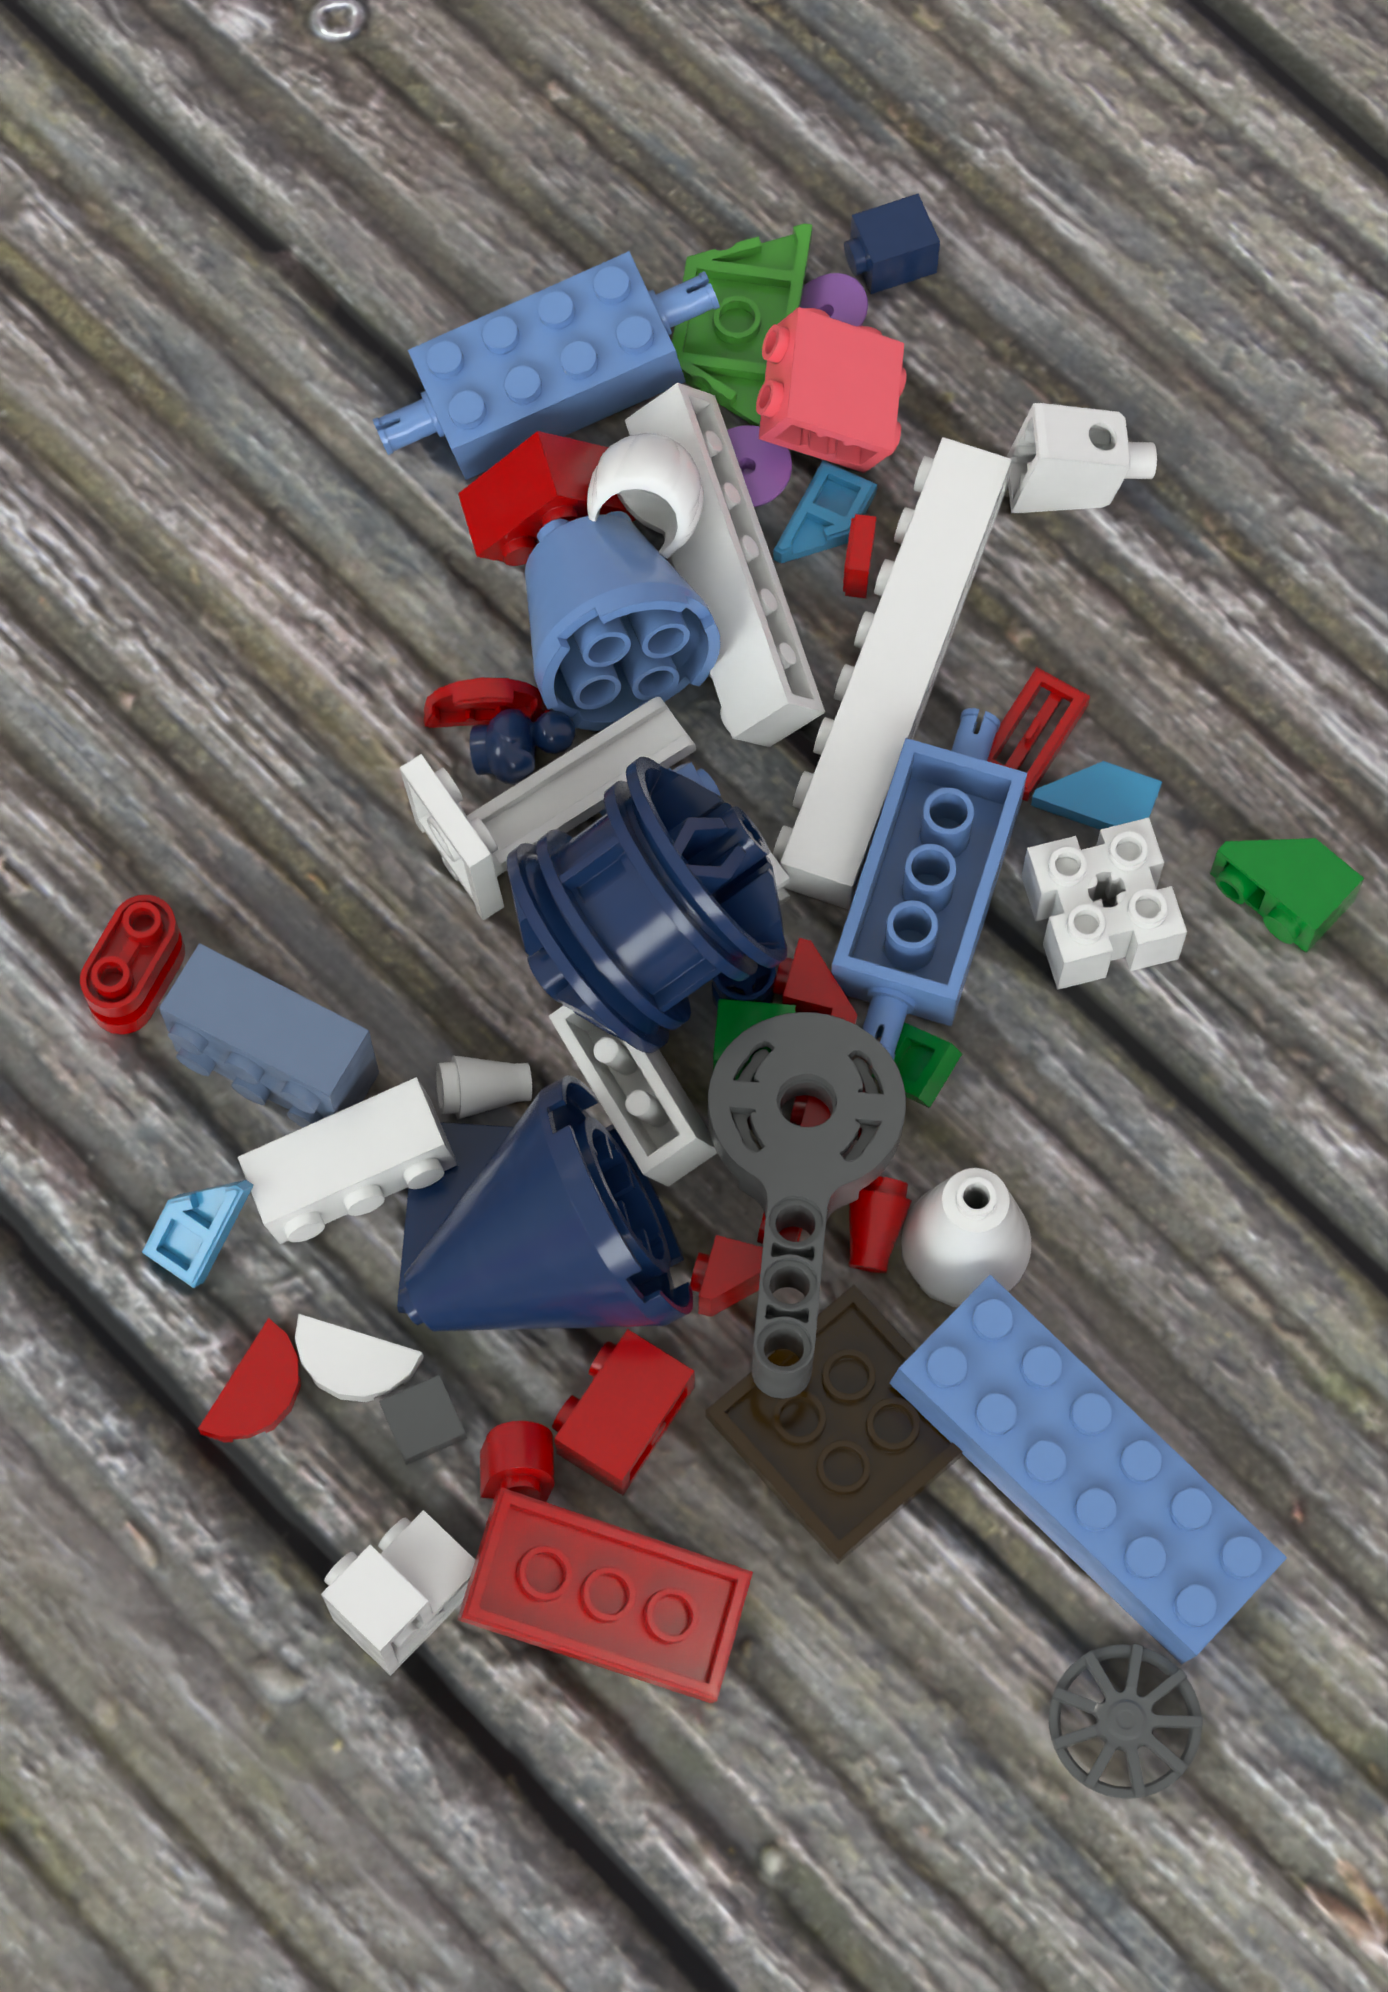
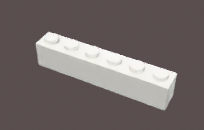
M676 383L625 419L629 435L642 433L659 434L678 442L691 455L698 468L704 491L702 512L691 537L668 558V562L704 600L719 630L720 651L714 667L710 670L709 676L713 680L721 704L720 715L724 726L731 733L732 739L771 747L824 714L825 710L716 397L710 393Z

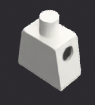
M1033 403L1007 455V458L1012 459L1008 481L1011 513L1103 508L1110 505L1124 479H1152L1154 477L1157 466L1155 444L1153 442H1128L1126 420L1120 412Z

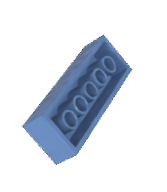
M991 1275L898 1368L890 1381V1384L951 1443L953 1442L963 1451L962 1454L1181 1665L1197 1656L1287 1559L1275 1545Z

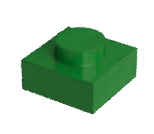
M904 1022L898 1040L894 1062L902 1077L905 1096L930 1108L962 1056V1053L952 1043Z

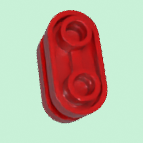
M137 895L124 901L113 914L81 970V990L95 1021L107 1032L124 1035L136 1032L145 1026L182 965L185 957L184 940L178 928L173 910L163 899L153 895Z

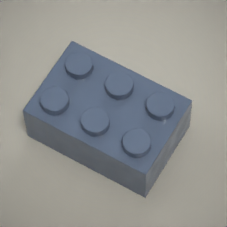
M200 943L159 1007L169 1032L168 1037L172 1040L174 1048L178 1052L176 1058L183 1065L203 1076H209L212 1070L233 1081L231 1086L236 1092L256 1104L265 1105L268 1099L288 1109L287 1116L302 1128L362 1102L379 1075L368 1029Z

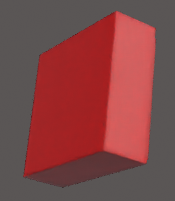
M855 514V518L851 519L844 567L843 592H845V596L864 599L867 597L874 548L876 516Z

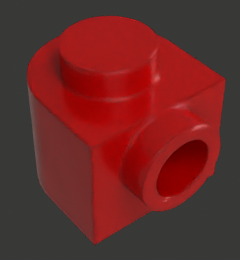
M510 1421L492 1428L487 1434L480 1450V1498L494 1499L496 1491L502 1487L547 1502L554 1487V1449L551 1430L542 1424L532 1421Z

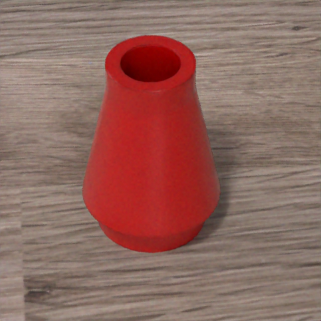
M879 1176L859 1191L858 1200L849 1203L850 1258L848 1266L850 1268L873 1273H887L890 1256L912 1203V1200L906 1198L908 1183Z

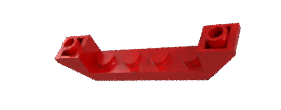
M799 938L793 959L786 957L784 961L779 963L773 993L783 995L782 1004L796 1005L795 1013L827 1014L856 1025L858 1016L813 942ZM808 1095L795 1097L790 1123L800 1125V1127H815L826 1122L831 1114L828 1107L820 1099ZM763 1213L757 1243L761 1244L764 1241L765 1213ZM787 1227L781 1230L779 1234L788 1241L799 1242L802 1228ZM716 1235L711 1254L698 1253L690 1282L692 1291L699 1293L698 1314L712 1317L759 1291L763 1247Z

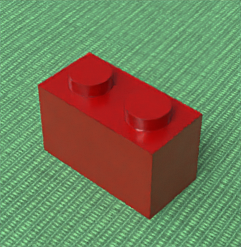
M629 1329L626 1330L617 1345L611 1341H607L588 1372L594 1380L581 1399L574 1395L567 1399L552 1424V1429L558 1432L554 1438L556 1453L622 1496L695 1388V1371Z

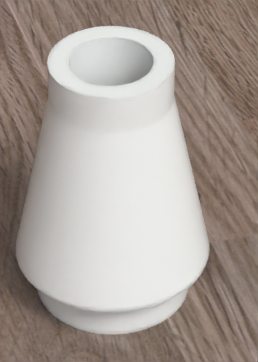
M455 1055L452 1056L451 1062L437 1063L436 1091L440 1113H455L457 1119H462L512 1103L531 1101L532 1078L529 1064L507 1063Z

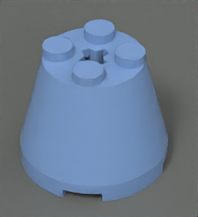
M614 511L606 515H599L596 522L589 520L588 516L570 522L565 519H556L545 524L537 534L539 543L527 560L525 580L534 677L547 709L552 708L554 711L563 712L573 720L576 728L602 731L655 697H661L665 702L679 693L689 683L700 687L717 661L720 651L719 630L704 600L633 525L628 514L622 511Z

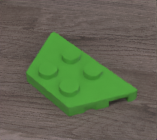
M811 224L793 226L792 235L761 243L758 236L737 242L727 250L712 249L688 256L686 259L683 282L705 271L709 278L708 283H711L720 308L707 311L676 325L674 328L672 344L676 350L685 383L692 388L715 395L718 404L753 426L760 427L761 415L756 411V402L759 391L765 382L767 360H764L762 357L763 342L768 330L773 325H777L796 308L801 307L812 240Z

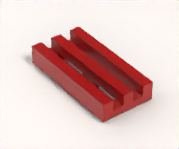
M1036 667L1002 720L987 760L988 762L1019 770L1063 699L1071 703L1027 772L1022 798L1026 802L1030 799L1083 715L1090 700V696ZM1043 687L1051 693L1006 764L1003 765L997 762V757L1041 688Z

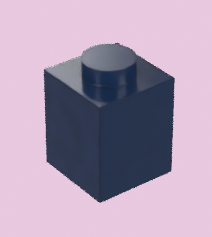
M919 193L852 215L850 240L844 242L845 256L853 275L862 274L870 294L937 273L940 240Z

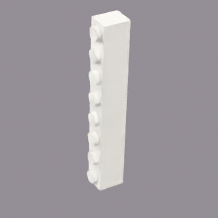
M944 437L941 439L935 458L924 456L914 484V491L921 493L915 510L907 507L904 508L896 529L894 542L901 544L895 561L884 560L876 581L874 594L882 596L875 614L868 611L864 612L856 633L854 646L861 648L855 667L845 664L839 676L834 693V699L841 701L835 720L825 717L818 731L813 750L814 753L821 755L814 774L804 771L797 786L793 807L799 808L800 812L794 828L784 825L775 844L773 856L790 877V882L783 886L785 889L850 910L905 738L914 740L1008 488L1012 459Z

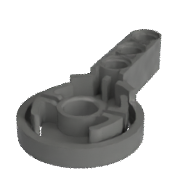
M799 1012L783 1014L761 1021L745 1030L731 1042L719 1058L711 1076L708 1090L707 1118L714 1147L722 1162L739 1179L738 1188L754 1198L761 1205L765 1213L766 1220L753 1345L752 1376L755 1384L762 1392L771 1397L782 1399L801 1393L809 1384L812 1376L826 1222L836 1209L858 1200L859 1191L879 1177L889 1165L901 1140L906 1111V1096L901 1074L896 1063L883 1045L859 1026L844 1019L821 1013ZM768 1047V1048H770L772 1051L769 1053V1052L767 1051V1049H762V1048ZM754 1054L751 1062L746 1066L744 1071L741 1073L738 1081L735 1080L741 1068L747 1063L750 1056ZM857 1055V1056L860 1057V1058H855L853 1061L851 1060V1057H852V1056ZM867 1064L871 1067V1071L880 1086L882 1094L878 1093L876 1084L869 1073V1068ZM808 1095L824 1102L831 1116L821 1125L800 1127L786 1120L781 1113V1109L788 1100L797 1096ZM750 1130H753V1133L758 1143L762 1147V1150H760L754 1142ZM857 1140L853 1149L843 1158L842 1156L848 1151L853 1142ZM787 1227H799L807 1231L810 1237L804 1241L792 1242L784 1239L779 1232ZM790 1287L799 1290L805 1298L800 1302L787 1304L777 1300L773 1293L778 1289ZM786 1349L794 1352L800 1360L794 1365L783 1367L773 1364L766 1356L774 1350Z

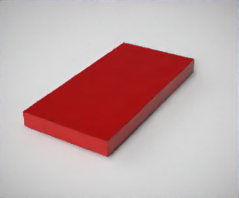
M501 1487L496 1491L457 1620L683 1695L714 1703L718 1700L753 1572Z

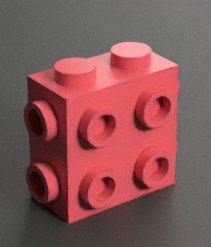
M796 308L781 322L773 325L768 330L763 342L762 357L764 360H767L765 382L759 391L756 402V411L761 415L758 439L866 473L886 457L892 455L900 441L901 424L897 421L899 397L904 390L907 377L906 370L902 367L904 343L883 336L875 328L854 326L830 318L825 311L820 309Z

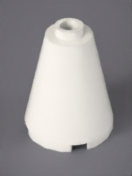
M969 1168L956 1173L922 1195L912 1206L902 1229V1258L907 1270L910 1271L913 1278L920 1285V1288L930 1298L952 1307H959L989 1275L1007 1291L1014 1288L1020 1282L1031 1254L1030 1229L1023 1212L1004 1182L988 1170Z

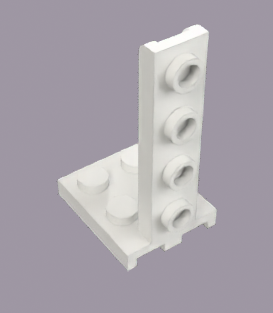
M655 697L467 816L459 804L463 797L457 785L443 767L434 772L422 754L399 768L416 825L422 833L426 832L442 855V862L455 881H460L474 901L476 911L485 920L504 908L497 876L507 871V856L512 850L523 843H530L536 846L537 841L550 830L555 829L567 833L605 808L604 792L617 781L627 782L626 768L639 757H648L668 769L696 751V745L662 698Z

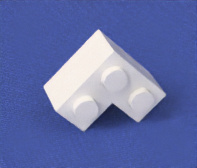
M424 1510L412 1522L407 1517L402 1518L384 1535L378 1545L383 1551L381 1554L369 1545L359 1556L352 1551L341 1558L325 1577L324 1582L328 1587L321 1594L333 1620L390 1676L463 1602L475 1563V1559Z

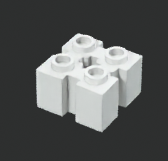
M1149 818L1101 829L1097 845L1082 850L1076 836L1027 848L1021 877L1035 921L1049 918L1043 946L1057 990L1106 978L1110 961L1125 957L1129 970L1134 971L1179 959L1187 930L1172 886L1157 890L1164 861ZM1102 900L1114 907H1103Z

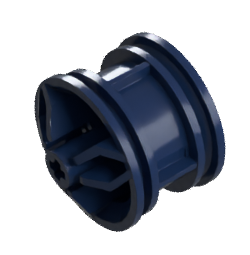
M639 757L626 768L627 782L617 781L604 792V804L607 814L574 838L565 832L554 829L542 836L537 841L536 846L530 843L520 844L507 856V871L512 887L522 943L528 954L527 961L542 988L555 1001L562 1003L565 1007L573 1010L575 1014L605 1032L628 1043L639 1051L654 1053L667 1044L669 1029L675 1030L689 1020L691 1007L688 996L720 973L733 980L744 981L756 973L758 964L767 968H773L786 959L788 950L784 937L773 866L767 857L770 851L766 841L752 820L739 807H732L724 802L721 796L681 774L664 768L648 757Z

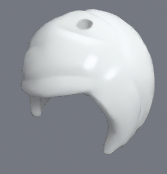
M651 433L630 435L611 445L602 454L591 476L587 496V510L589 520L596 522L601 506L611 496L617 494L622 504L635 519L644 526L665 535V541L659 553L668 559L687 542L698 524L704 501L700 473L691 455L683 446L671 438Z

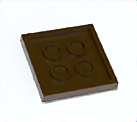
M855 1284L818 1314L812 1376L809 1384L801 1393L784 1399L771 1397L757 1387L751 1371L712 1404L705 1414V1417L837 1565L963 1456V1451L942 1435L890 1384L898 1368L915 1350ZM777 1349L768 1357L770 1362L783 1367L794 1365L800 1360L794 1352L786 1349Z

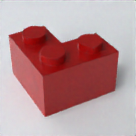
M537 431L459 492L458 496L476 556L504 562L509 566L524 565L527 563L533 549L539 543L537 534L545 524L556 519H565L570 522L588 516L587 496L591 476L602 454L609 447ZM617 494L611 496L600 508L599 515L622 511L628 514L632 522L636 520L622 504Z

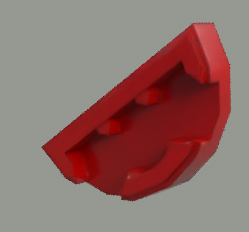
M481 677L457 681L435 690L426 699L424 720L425 727L428 728L486 725L500 711L517 709L521 710L534 722L547 710V707L539 689L527 682L509 678Z
M270 1318L267 1319L199 1426L198 1430L201 1435L222 1442H233V1439H248L264 1431L268 1433L274 1430L292 1411L301 1388L299 1358L287 1333Z

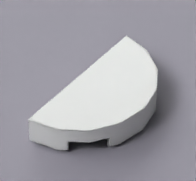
M298 1314L295 1342L301 1364L318 1388L340 1400L369 1402L373 1401L374 1397L391 1393L401 1384L405 1385L413 1378L424 1359L423 1352Z

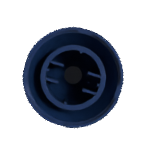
M568 1075L542 1088L404 1274L406 1288L400 1290L399 1295L407 1315L417 1326L425 1323L434 1332L666 1326L692 1311L693 1291L690 1283L686 1282L674 1288L670 1267L683 1261L684 1257L661 1201L651 1181L642 1174L614 1125L611 1124L605 1128L598 1120L590 1117L585 1111L599 1102L594 1093L579 1079Z

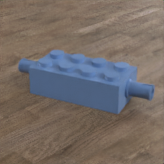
M630 251L409 349L408 352L425 391L420 393L422 399L380 418L372 419L387 454L391 455L400 448L438 432L439 437L446 436L465 480L490 469L537 431L564 437L665 392L676 383H685L680 362L669 335L672 334V327L712 309L720 308L711 283H708L709 278L707 274L703 271L694 278L655 294L653 289L647 290Z
M968 708L962 711L961 721L951 751L905 738L832 962L831 973L844 994L870 1002L862 1029L871 1034L875 1039L881 1037L880 1043L893 1060L907 1014L952 1027L1022 803L1027 773L987 761L996 732L999 730L1001 723L995 715L985 711L979 733L974 734L979 709Z

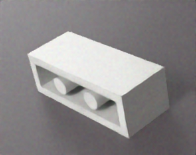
M564 1005L549 1015L550 1020L643 1175L669 1187L717 1154L710 1132L659 1049L654 1053L639 1051L578 1016L573 1010Z
M417 1077L238 1156L246 1180L254 1185L251 1193L262 1222L279 1244L286 1241L302 1242L311 1239L324 1230V1224L347 1214L358 1216L369 1213L380 1207L384 1203L385 1197L407 1187L410 1189H420L432 1185L443 1177L445 1170L458 1165L432 1101Z

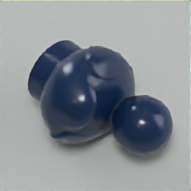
M506 709L500 711L489 724L477 725L471 728L469 745L473 768L477 775L494 774L501 782L515 786L532 774L535 768L536 746L546 753L552 754L567 750L575 739V725L568 715L563 712L552 711L551 709L545 710L534 723L521 710Z

